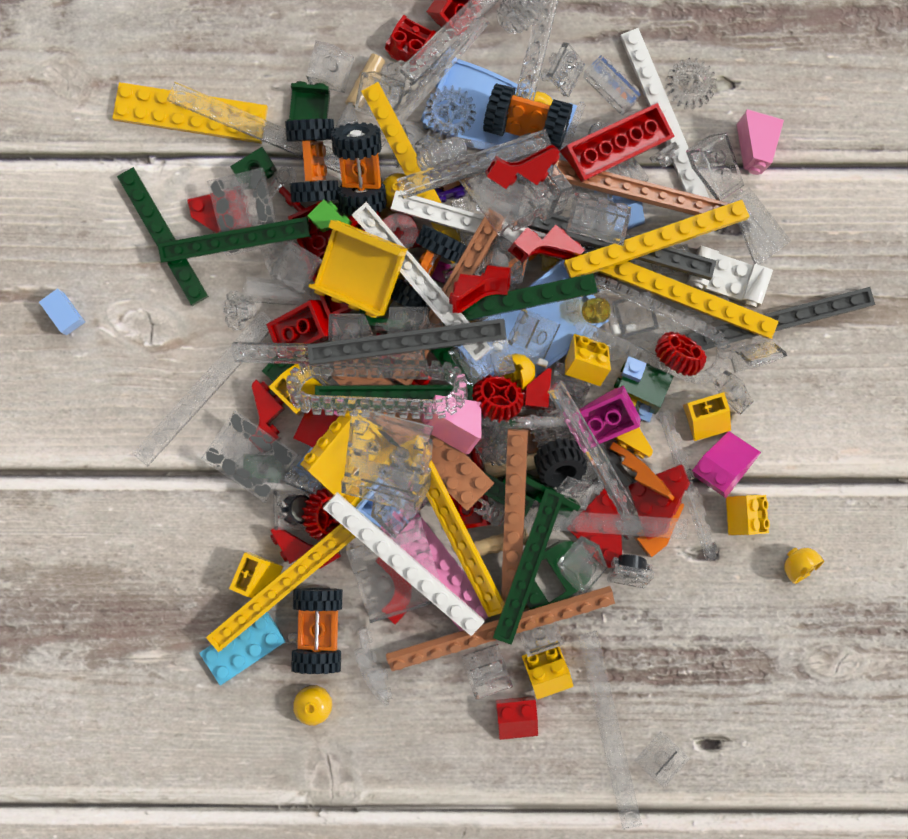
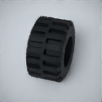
M564 438L563 440L556 439V441H550L548 444L541 446V449H538L537 454L534 456V463L540 481L546 487H556L557 489L568 487L581 480L582 476L586 474L587 463L580 445L575 440Z

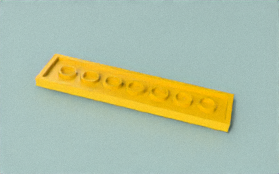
M119 82L112 118L114 121L262 144L268 107L262 104Z

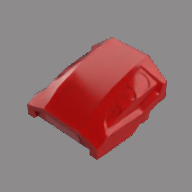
M403 15L387 40L385 50L391 58L406 66H418L424 52L433 41L436 31H431Z

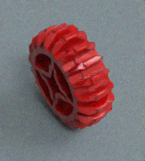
M671 331L669 333L666 332L657 341L655 346L656 356L660 358V362H663L671 370L676 371L677 374L681 373L683 376L697 375L705 366L707 358L705 351L684 334L680 335L678 332L674 333Z
M495 373L492 377L488 374L486 377L482 376L474 384L473 401L481 402L479 405L481 413L484 414V418L489 417L491 422L494 419L498 423L502 420L505 422L509 419L513 420L520 413L524 404V394L521 393V388L517 387V382L512 383L511 378L505 379L504 375L498 377Z
M326 488L314 491V494L309 495L310 500L305 501L306 507L302 508L305 511L304 515L301 516L305 519L302 523L306 527L305 531L309 533V536L319 541L341 524L323 509V506L333 497Z

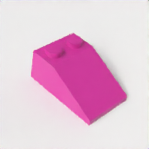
M624 385L605 393L569 415L586 449L640 427L641 421Z
M728 431L703 455L692 472L694 477L727 498L761 452Z

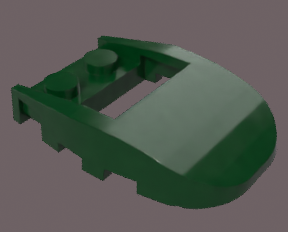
M561 540L545 549L542 560L546 558L566 592L548 602L534 580L526 603L530 610L571 598L588 583L592 575V564L578 543L571 540Z

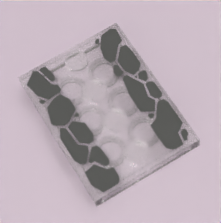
M263 167L207 181L219 232L277 222ZM282 242L225 252V256L228 257L281 244Z
M234 410L201 459L266 503L299 454Z

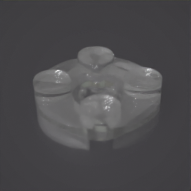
M397 213L383 220L392 232H395L396 228H400V231L404 232L399 240L408 250L415 244L418 230L411 217Z

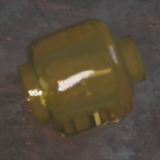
M604 298L588 299L582 306V315L591 324L605 322L611 313L610 305Z

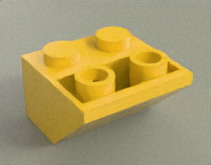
M574 334L565 360V375L601 386L611 371L609 345Z
M297 362L284 371L269 388L299 416L308 407L309 403L311 404L315 400V386L323 385Z
M724 392L683 405L694 441L731 431L730 409Z
M766 495L730 496L726 498L728 535L769 533L770 522L768 519Z
M244 552L229 589L253 598L281 574L284 566L251 552Z
M558 643L522 656L537 700L574 687Z

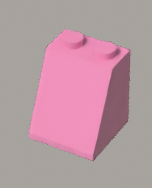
M747 109L737 122L743 167L745 170H749V173L759 175L773 162L784 120Z
M435 395L432 401L428 403L427 409L422 412L421 422L424 423V430L464 454H469L481 439V409L479 406L481 402Z

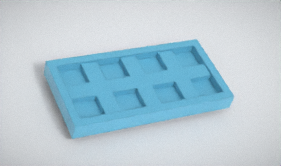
M266 612L220 652L213 645H210L199 654L221 686L285 643L286 639L269 613Z

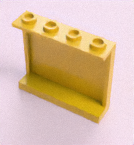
M331 220L329 228L333 230L315 284H309V287L315 289L314 293L318 295L331 296L332 301L349 304L348 307L357 311L360 309L364 310L367 316L376 318L377 316L385 315L408 249L339 220Z
M350 403L342 410V414L330 425L328 431L318 439L314 448L304 456V460L300 465L333 496L338 492L356 508L402 450L399 446L391 443L361 412V407Z

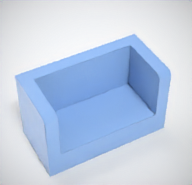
M58 288L39 301L58 330L65 335L70 334L85 323L66 294Z

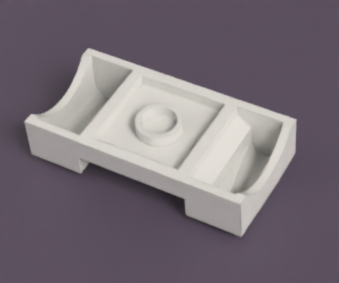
M702 245L697 249L696 255L717 260L711 280H706L689 275L686 284L699 290L703 289L744 303L751 308H758L762 305L773 272L772 269L758 264L751 265L721 255L719 251Z

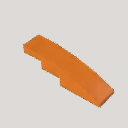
M615 442L612 443L610 449L615 454L625 458L622 464L627 469L637 473L634 479L638 483L672 501L675 497L663 481L644 462Z

